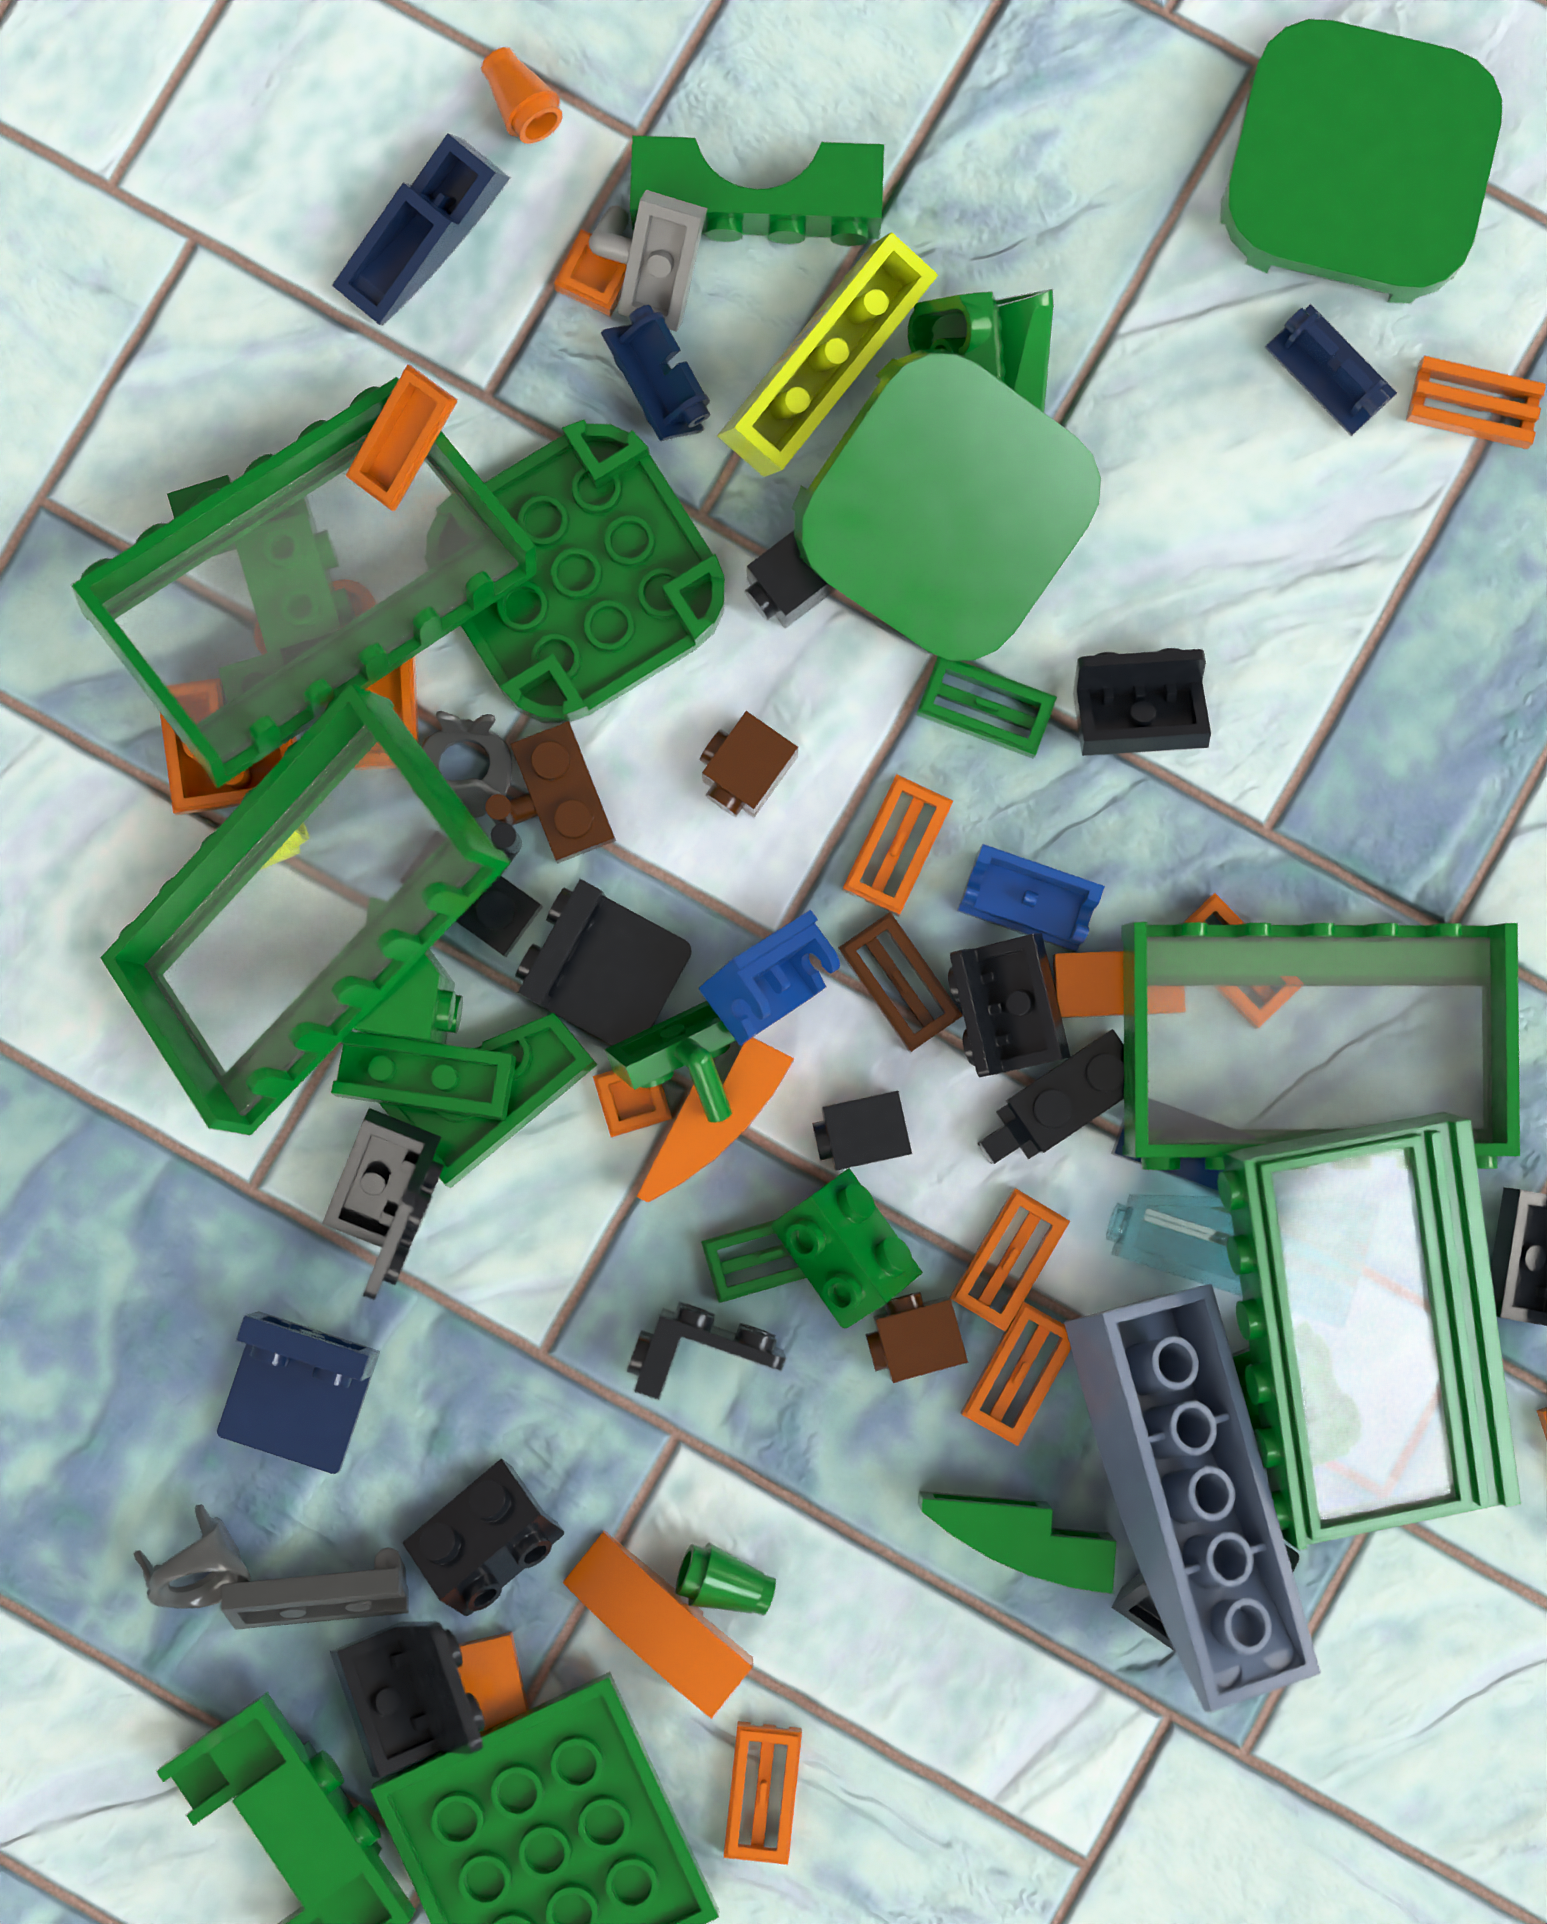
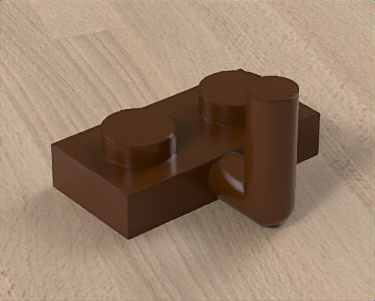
M569 721L510 744L529 792L510 800L501 794L492 795L487 800L485 809L496 825L508 823L513 826L538 816L557 864L616 841Z

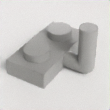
M646 190L639 202L632 239L621 236L629 223L627 211L620 206H611L607 209L589 239V247L595 255L627 264L617 314L629 317L639 307L651 305L654 313L661 312L669 330L677 332L683 321L707 208Z

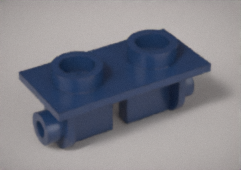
M1311 304L1305 310L1300 308L1284 324L1285 328L1265 346L1277 361L1350 436L1355 434L1397 394Z
M644 305L629 315L631 325L607 328L600 332L614 357L617 367L623 373L643 409L646 420L652 426L660 441L696 434L704 430L701 423L710 417L706 407L710 400L707 394L703 392L687 361L678 363L672 369L669 366L668 362L681 350L665 323V318L661 312L654 313L651 305Z

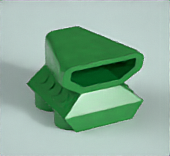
M1053 289L995 299L993 292L989 291L959 294L918 302L914 305V311L908 323L907 338L911 353L918 350H940L942 348L977 363L1042 412H1045L1054 308Z

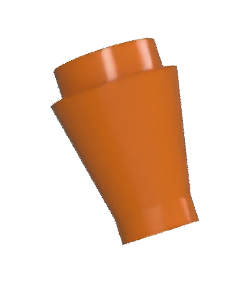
M502 47L491 52L482 62L481 71L489 82L507 132L512 136L519 137L526 144L537 143L550 136L558 128L563 117L562 111L559 108L560 98L558 94L523 64L511 48Z

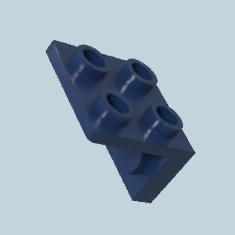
M260 1311L244 1315L236 1341L246 1345L217 1428V1435L221 1438L327 1473H338L342 1468L380 1351Z

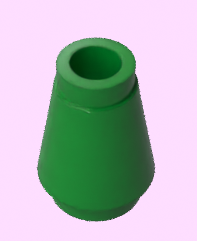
M707 1543L704 1548L691 1544L683 1557L678 1572L675 1594L688 1598L689 1606L750 1614L756 1613L764 1616L773 1600L776 1579L764 1575L762 1571L711 1543Z

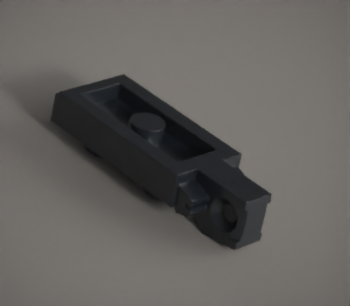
M1114 1029L1109 1030L1072 1055L1071 1058L1066 1059L1006 1100L1007 1104L996 1111L1004 1125L977 1143L991 1164L997 1163L1019 1147L1027 1159L1032 1158L1039 1152L1045 1153L1124 1099V1044Z

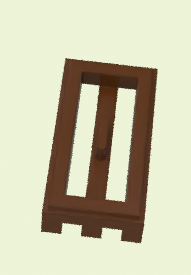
M891 912L838 947V951L910 1053L963 1016ZM885 931L889 934L944 1013L935 1020L879 942L877 936ZM866 945L923 1027L917 1033H913L857 953V950Z

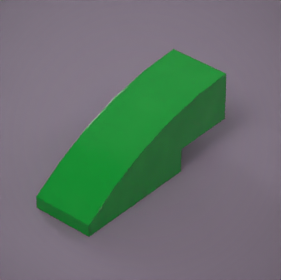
M919 1491L918 1505L922 1513L951 1536L989 1559L1028 1576L1069 1588L1113 1594L1117 1541L1109 1532L1052 1528L1053 1508L1047 1501Z

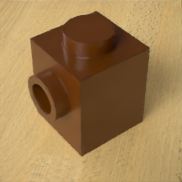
M745 711L730 734L720 729L700 756L699 760L707 765L702 771L703 782L711 787L706 796L734 817H737L740 811L744 810L755 818L797 759L799 747L751 713Z
M921 1292L893 1298L884 1305L886 1313L873 1316L877 1331L865 1334L875 1372L888 1369L892 1383L968 1363L953 1304L947 1296L924 1303Z

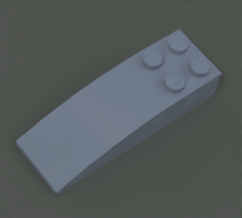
M1212 1284L1172 1292L1065 1321V1328L1096 1442L1120 1517L1172 1646L1204 1712H1214L1321 1674Z

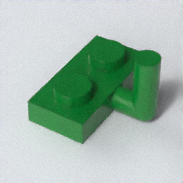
M707 1000L604 1049L612 1071L634 1090L639 1087L650 1088L668 1081L674 1075V1070L686 1066L690 1071L708 1122H721L732 1115V1110L713 1058L728 1051L731 1046L730 1043L736 1040Z

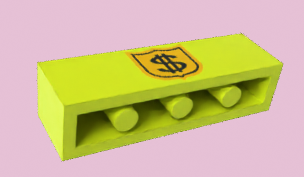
M892 232L870 245L717 437L763 477L782 471L938 277V274Z

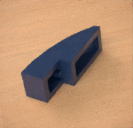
M447 133L413 184L402 183L332 286L377 324L384 325L413 297L459 246L493 203L510 177L464 139Z

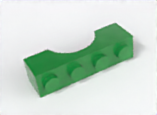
M632 135L629 207L632 231H634L640 199L645 191L649 190L707 208L702 233L714 241L734 242L742 239L743 235L768 236L769 240L780 244H797L803 242L805 237L830 238L831 242L841 246L863 245L868 242V239H880L884 144L821 142L813 160L797 177L776 187L753 189L738 186L718 175L703 157L696 138Z

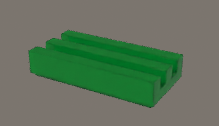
M938 656L916 715L1034 759L1057 697L965 662L949 661ZM945 673L1038 707L1039 711L1037 716L1033 717L942 683ZM936 696L1031 731L1029 738L934 704Z
M775 1220L701 1241L718 1303L806 1278L799 1266L727 1286L725 1274L790 1256L785 1246L781 1244L720 1262L717 1250L775 1234L772 1229V1223Z

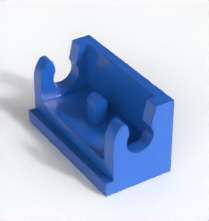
M982 844L975 857L957 911L1024 935L1042 933L1044 942L1078 952L1079 946L1084 943L1089 933L1088 925L1092 913L1100 902L1105 886Z
M811 910L734 957L698 988L740 1046L826 988L819 971L810 962V953L818 957L822 967L831 974L840 968L838 955L815 924L818 919Z

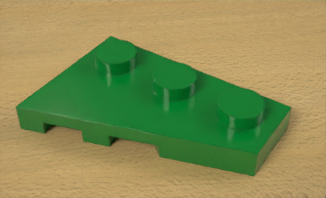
M555 1013L485 1040L481 1046L474 1048L510 1053L516 1057L506 1121L379 1103L389 1116L441 1136L433 1160L444 1164L439 1179L445 1186L452 1188L598 1065Z

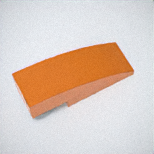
M755 1038L745 1042L723 1083L732 1115L721 1122H708L695 1085H693L636 1197L646 1202H651L685 1183L717 1159L747 1130L773 1097L792 1065L794 1058Z
M606 1531L600 1534L562 1582L621 1641L711 1719L753 1668V1657L708 1621L703 1616L701 1609L689 1606L687 1598L676 1595L673 1586Z

